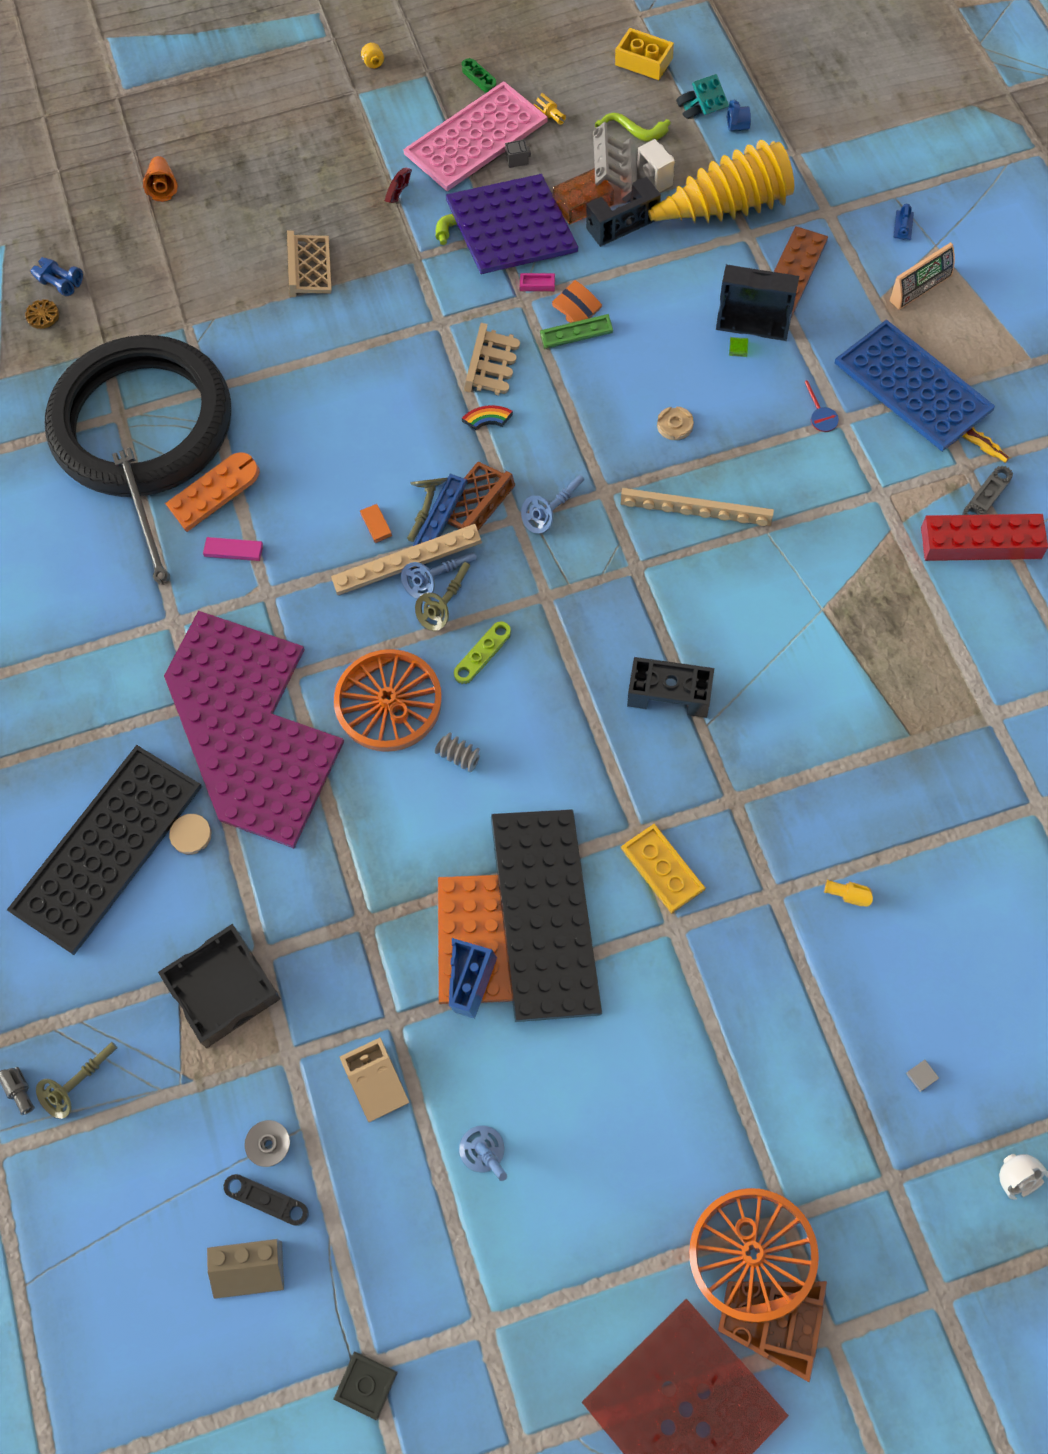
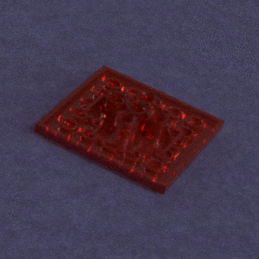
M687 1298L582 1401V1404L624 1454H753L789 1416ZM666 1381L672 1382L675 1386V1392L670 1397H666L662 1393V1385ZM700 1384H706L709 1388V1395L705 1399H701L697 1395L696 1390ZM684 1401L689 1402L692 1406V1412L687 1417H683L679 1413V1405ZM667 1419L674 1423V1431L669 1435L661 1431V1424ZM700 1422H706L709 1426V1433L705 1437H700L696 1433V1426Z

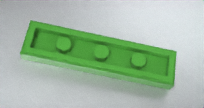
M609 314L540 330L544 349L613 333Z

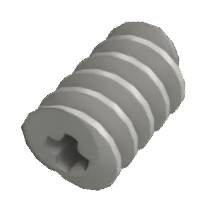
M451 732L443 736L435 748V754L440 753V756L443 758L447 756L448 761L454 760L455 765L461 764L462 769L468 768V772H472L479 761L480 756L478 754L480 749L476 748L472 751V744L466 748L465 740L458 744V736L451 740Z

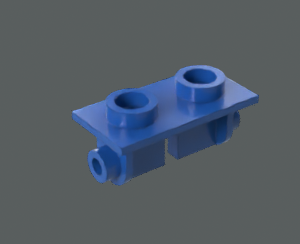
M904 204L901 210H896L893 238L911 240L914 212H911L912 207L910 204Z

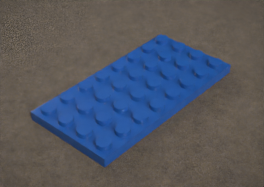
M887 319L835 359V364L942 452L994 411L995 408L994 404Z

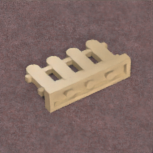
M481 323L464 391L471 393L474 386L477 387L478 391L486 389L494 391L495 395L498 396L499 393L506 394L509 391V384L504 382L503 378L510 379L513 374V370L510 367H506V365H512L516 362V355L510 352V350L519 349L520 341L513 338L514 335L511 334L508 337L497 334L496 330L489 332L487 331L488 324ZM492 345L506 348V350L492 348ZM489 359H490V360L502 362V365L490 363V362H488V361H489ZM485 374L496 376L499 378L498 380L485 377Z

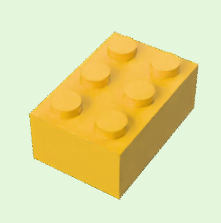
M629 28L615 49V65L660 80L673 59L674 43Z

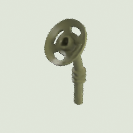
M447 478L410 482L413 486L424 488L427 494L422 510L417 514L415 524L407 537L409 541L414 542L429 515L436 486L444 483Z
M466 562L462 564L454 580L450 581L449 587L446 588L447 592L442 598L435 593L428 592L422 594L417 599L415 613L418 621L426 629L437 631L447 624L449 618L447 603L459 591L460 583L470 568V564ZM430 597L438 599L439 602L432 601ZM423 601L426 602V603L424 604V613H422V604H423ZM427 619L437 620V625L429 623Z
M111 1042L95 1058H90L89 1062H86L85 1066L81 1067L82 1070L63 1086L51 1079L39 1081L36 1086V1094L42 1107L55 1118H66L71 1113V1101L68 1093L87 1076H91L96 1071L95 1069L98 1070L99 1065L118 1047ZM49 1083L50 1085L44 1090L45 1084Z

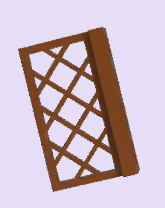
M478 461L464 477V479H467V484L474 482L475 487L464 489L461 495L464 497V501L457 502L455 508L465 506L466 511L455 513L454 508L453 514H451L447 522L458 529L475 524L477 530H479L515 487L512 473L508 471L502 473ZM479 469L486 471L484 475L475 476ZM490 478H500L497 482L490 484ZM487 479L488 484L477 487L478 481ZM489 489L487 495L479 497L480 491ZM476 492V498L466 500L467 494ZM478 503L475 509L468 510V505ZM467 516L463 524L457 522L456 518Z

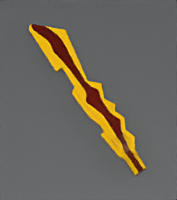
M974 427L962 436L971 443L981 447L982 451L992 457L999 458L1004 463L1010 459L998 444L993 443L991 438L984 436V433L977 432Z

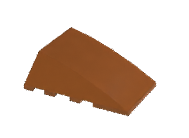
M728 1281L724 1304H726L737 1281ZM743 1281L730 1308L747 1306L749 1281ZM754 1281L751 1306L765 1303L760 1281ZM777 1281L787 1296L802 1289V1286L795 1282ZM827 1281L814 1282L810 1293L802 1304L793 1312L778 1320L765 1323H751L732 1318L722 1312L718 1331L810 1383L822 1323ZM764 1282L769 1301L783 1297L773 1282Z

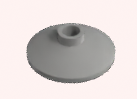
M272 1120L261 1121L249 1130L245 1139V1152L248 1158L254 1164L261 1167H271L280 1163L287 1155L290 1147V1137L283 1125ZM267 1141H272V1142H273L272 1147L269 1148V1149H266V1147H265L266 1142H267Z

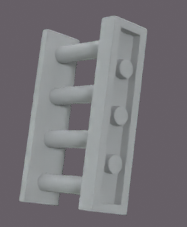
M603 122L593 132L595 184L599 185L604 180L609 181L621 188V199L627 202L631 199L632 183L637 180L635 140L629 138L624 143L619 142L607 134V123ZM608 143L619 149V153L610 149ZM608 156L618 161L620 167L609 161ZM609 169L620 175V179L611 175Z

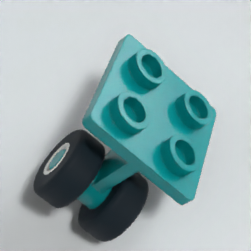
M717 74L694 81L692 85L695 92L689 91L676 99L679 107L684 106L685 111L682 115L686 119L701 114L702 111L704 115L729 106Z

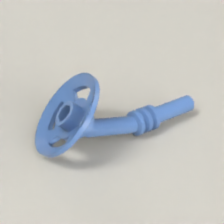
M578 475L566 489L563 488L556 495V499L551 503L539 495L528 497L521 508V517L526 528L533 533L547 531L553 522V510L561 503L564 504L571 497V493L585 480L583 476ZM539 500L544 502L546 504V507L541 505L539 503ZM531 502H532L533 505L530 507V510H529V513H528V507H529V505H530ZM533 519L536 523H539V528L532 525L530 520Z
M473 552L455 560H447V563L443 562L442 565L431 570L419 562H411L402 570V584L405 590L417 599L424 594L420 593L419 590L428 589V592L433 593L435 588L434 576L445 571L447 573L449 570L453 571V568L456 570L464 562L468 563L476 560V554ZM414 566L420 567V568H415L414 570H411V569H410L411 567H414ZM408 576H412V582L415 585L413 588L409 583Z
M476 1126L468 1130L462 1137L459 1146L460 1157L463 1163L475 1172H488L492 1170L500 1181L506 1180L507 1174L499 1164L504 1155V1142L500 1134L488 1126ZM480 1132V1137L475 1138L472 1143L467 1142L472 1134ZM489 1133L496 1138L498 1147H495L494 1141L488 1136ZM486 1139L491 1143L492 1147H488L485 1142ZM472 1149H475L478 1157L473 1155ZM465 1150H468L469 1155L475 1161V1164L471 1163L468 1160L465 1154Z

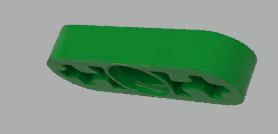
M467 58L462 61V72L482 91L487 93L497 86L496 79L474 59ZM478 74L483 75L482 77H475Z

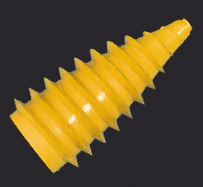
M759 140L756 149L752 145H747L744 149V155L739 150H734L732 160L728 156L723 155L720 160V166L716 162L711 161L708 173L703 168H699L696 180L688 176L685 187L678 186L676 193L667 196L665 200L653 206L648 211L650 220L661 221L680 218L682 221V218H692L695 223L696 217H704L707 223H709L710 215H716L720 222H722L723 213H729L732 219L735 220L736 211L741 210L747 217L750 207H754L760 213L761 204L764 203L772 210L774 200L777 199L784 206L786 196L794 193V176L788 154L780 142L775 143L772 141L768 145L765 141Z

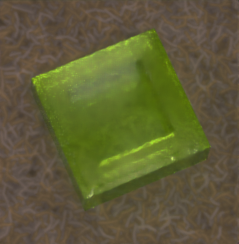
M730 337L729 356L747 357L748 338Z

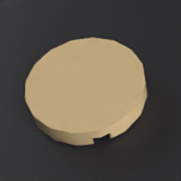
M677 406L676 408L668 407L661 411L658 416V431L669 440L684 439L693 430V416L687 409Z
M186 814L179 817L172 824L169 838L171 844L178 852L186 855L196 854L208 846L212 831L209 823L202 816Z

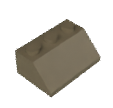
M273 1239L207 1248L208 1276L214 1299L284 1290L282 1241Z

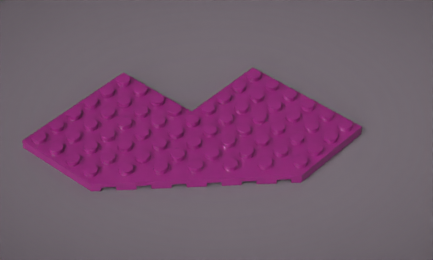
M198 610L164 678L220 822L295 848L344 740L343 738L273 714L305 650L304 646Z

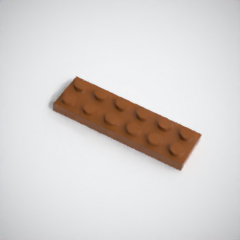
M795 226L774 272L800 276L792 316L828 240L826 235Z

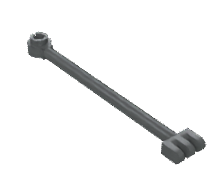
M127 448L128 456H126L124 450L119 451L121 459H119L117 453H113L112 456L117 467L123 466L155 567L153 578L157 583L164 585L162 580L167 584L170 580V574L162 566L130 463L136 460L132 449ZM159 573H163V577L161 579H158Z

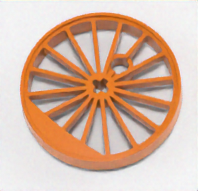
M395 649L374 651L354 661L343 672L334 693V709L344 731L356 743L376 751L402 750L422 740L436 724L441 710V687L433 669L420 657ZM394 661L390 685L387 687L382 667ZM399 661L411 663L394 687ZM415 667L420 668L424 672V674L401 688ZM380 669L384 688H381L371 676V673ZM368 677L379 692L359 681ZM427 678L431 680L434 686L406 693ZM356 685L374 696L347 693L346 691ZM435 693L434 703L407 700ZM342 698L372 701L341 708ZM407 706L432 709V712L428 719L408 709ZM371 708L349 724L343 717L347 713ZM398 710L404 712L401 716L394 715ZM389 711L396 739L382 741ZM376 713L362 735L352 729ZM383 714L378 740L367 738V735ZM410 715L424 724L414 731L407 722V719ZM395 723H404L411 734L399 739Z
M747 1188L735 1190L719 1197L699 1217L690 1241V1265L699 1289L717 1309L741 1321L765 1323L785 1317L802 1304L815 1282L819 1254L816 1237L809 1221L791 1201L768 1190ZM758 1199L755 1222L745 1217L741 1200ZM762 1200L771 1201L778 1204L758 1242ZM733 1202H737L741 1214V1219L737 1221L735 1227L721 1210ZM782 1208H785L794 1215L796 1219L763 1244ZM719 1212L744 1246L708 1226L709 1220ZM798 1223L802 1225L807 1234L806 1239L767 1249ZM743 1226H752L753 1232L751 1235L743 1236L740 1233ZM704 1229L742 1251L699 1245ZM805 1244H810L811 1248L810 1261L768 1255ZM755 1249L756 1253H758L756 1254V1259L748 1256L751 1254L750 1250ZM698 1251L737 1255L739 1257L699 1267ZM767 1260L810 1266L805 1283ZM741 1262L710 1288H707L701 1276L702 1272ZM763 1264L802 1286V1289L787 1296ZM745 1267L726 1304H723L712 1292ZM760 1267L782 1294V1298L769 1301ZM751 1268L747 1306L732 1309L730 1305ZM756 1268L765 1303L751 1306Z

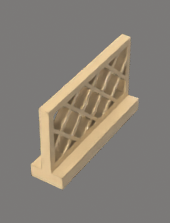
M287 230L289 297H296V293L331 294L329 236L294 235V231ZM298 241H304L307 245L302 247L298 244ZM325 242V245L320 248L316 243ZM311 247L317 250L313 254L307 251ZM303 253L308 256L304 261L299 258ZM322 254L326 258L320 261L316 257ZM312 260L317 263L314 268L308 265ZM303 267L309 270L305 275L299 271ZM321 267L326 270L323 275L317 272ZM312 274L318 277L314 282L308 278ZM304 280L310 284L307 287H300V283ZM323 281L327 284V287H320L317 284Z

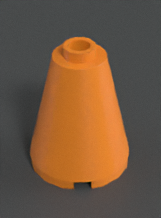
M156 156L152 158L143 180V188L145 193L151 196L153 200L161 202L172 199V196L177 193L178 184L166 159Z

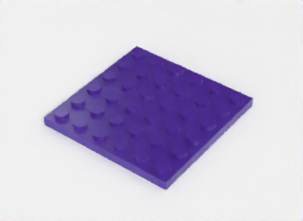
M542 174L446 194V201L480 274L578 252L579 247Z

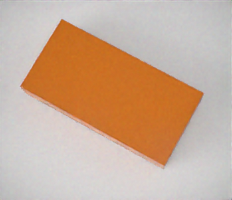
M377 504L360 510V514L375 543L392 536Z

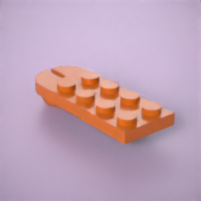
M243 452L232 454L165 504L184 530L188 532L251 486L257 480L260 469L249 454Z

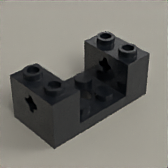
M646 176L632 183L631 202L613 211L602 197L592 200L586 204V229L601 247L655 221L650 220L648 211L661 202V194Z
M634 657L627 707L647 709L649 699L688 705L687 715L707 718L715 668ZM674 679L677 684L669 686L666 684V680Z

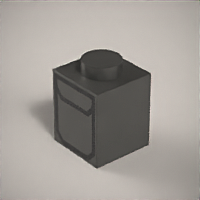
M525 139L505 143V154L509 168L529 164L528 157H531L530 147L526 146Z

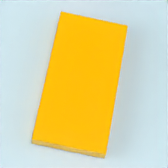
M652 824L621 846V850L671 914L705 891L704 885L655 824Z

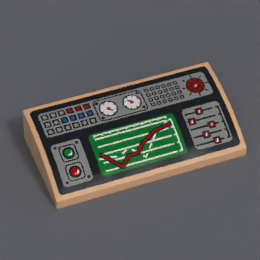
M950 242L896 277L890 302L897 309L900 310L952 276L955 263L953 244Z

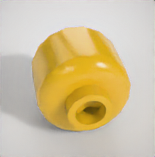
M370 42L362 48L361 56L367 67L375 69L382 65L384 54L378 44Z

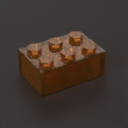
M595 168L552 187L553 198L569 225L586 217V204L592 200L602 197L609 207L614 205L613 187L607 180H604L599 185L595 184Z

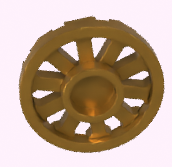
M46 299L34 301L32 305L27 307L25 312L29 325L37 329L48 328L59 318V310L55 303Z

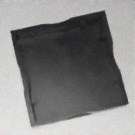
M726 264L721 286L716 330L752 334L763 338L787 341L800 276Z
M233 924L206 940L198 949L183 955L158 972L172 997L183 1009L185 1018L199 1042L205 1048L210 1047L281 999Z

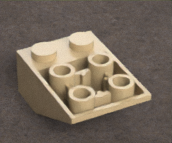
M381 1038L340 1056L342 1065L368 1122H372L410 1103Z

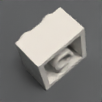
M656 139L638 147L637 174L641 179L647 176L659 193L673 186L675 164L673 156L669 155L663 145L659 144Z

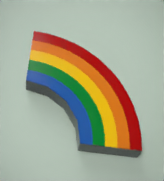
M496 405L482 406L465 414L462 417V422L476 431L488 424L503 427L513 415V411Z

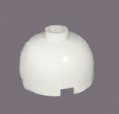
M1011 1154L1007 1156L999 1173L1000 1183L1004 1191L1013 1200L1017 1199L1015 1195L1021 1192V1195L1025 1197L1042 1186L1044 1175L1048 1178V1171L1037 1158L1027 1154L1017 1156Z

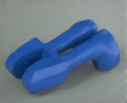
M43 257L38 261L42 268L35 265L30 270L31 274L41 284L51 283L57 287L58 292L63 296L72 295L75 291L74 286L78 288L83 280V271L80 268L73 266L69 271H66L59 267L56 261ZM57 275L63 279L60 280L54 276Z

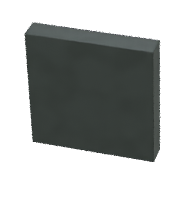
M354 1351L333 1400L374 1420H378L398 1372Z

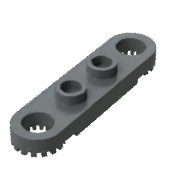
M1002 465L995 468L965 507L962 515H969L968 512L970 511L975 512L977 515H985L1010 483L1013 476L1012 470ZM998 473H1004L1007 478L998 477Z

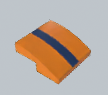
M576 280L552 301V306L565 314L566 320L570 323L589 319L602 307L599 300Z

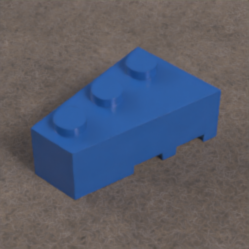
M452 938L449 1006L455 1013L475 1019L497 956L492 949Z

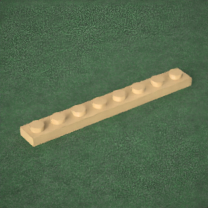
M622 488L621 505L628 507L635 506L648 510L656 509L663 510L664 512L682 513L684 515H698L703 518H719L724 521L732 520L760 526H771L774 509Z
M473 524L331 576L337 595H341L402 573L403 568L411 562L426 564L481 544L482 541L476 525Z

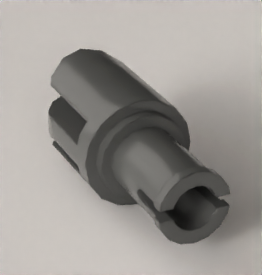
M15 1067L1 1070L0 1084L7 1097L14 1099L21 1115L32 1112L35 1107L27 1094L29 1086L20 1068Z

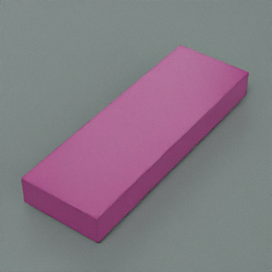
M206 537L203 555L204 557L260 561L263 543L262 541Z

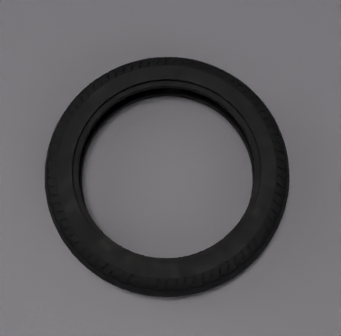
M135 335L115 339L99 345L82 355L58 379L46 407L45 434L50 451L57 463L71 478L89 489L113 496L132 497L123 466L117 467L115 462L106 461L90 454L78 443L76 435L77 419L87 398L107 380L127 371L156 368L175 372L188 379L197 387L201 393L200 414L192 431L175 448L154 459L130 463L140 496L161 493L190 480L202 471L217 454L226 438L231 421V398L227 383L209 357L183 341L158 335Z

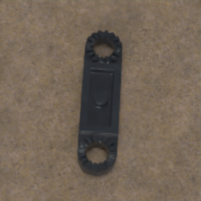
M234 1174L227 1177L224 1182L223 1189L227 1196L293 1226H300L308 1219L309 1211L305 1204L246 1177ZM239 1180L242 1185L240 1191L232 1193L230 1191L231 1182ZM295 1207H300L303 1212L299 1220L291 1218V1211Z

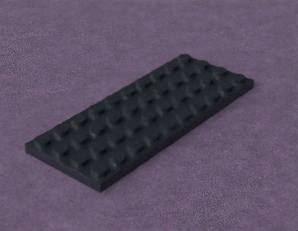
M136 745L11 903L7 911L72 955H75L168 833L172 824L180 817L202 788V785Z
M573 809L491 814L515 1022L601 1015L602 1008Z

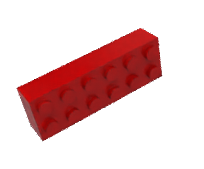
M1043 514L926 515L921 526L925 561L1042 559L1048 549Z

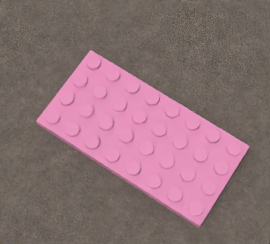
M503 81L403 149L404 155L443 189L449 191L505 152V143L524 139L547 123L548 117Z

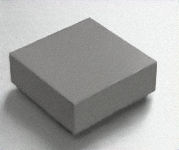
M923 1060L906 1073L920 1092L939 1079L926 1060Z

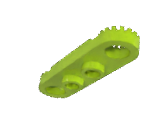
M496 622L455 667L454 677L458 683H470L500 650L507 639L510 638L511 629L506 622ZM498 628H504L506 633L504 635H497L495 631ZM465 669L469 671V675L467 677H460L458 675L459 671L461 672V670Z

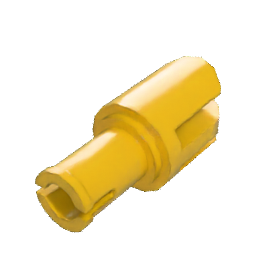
M541 93V96L549 103L546 105L538 98L536 101L544 107V110L535 104L533 105L548 118H552L559 125H562L564 122L559 118L561 117L565 121L566 115L557 109V104L544 93Z
M828 879L826 881L824 893L840 896L846 903L868 907L873 901L871 888L853 882L844 885L829 881Z

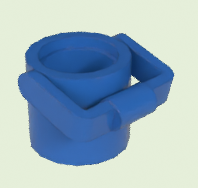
M730 100L726 116L728 130L750 129V107H740L737 100Z

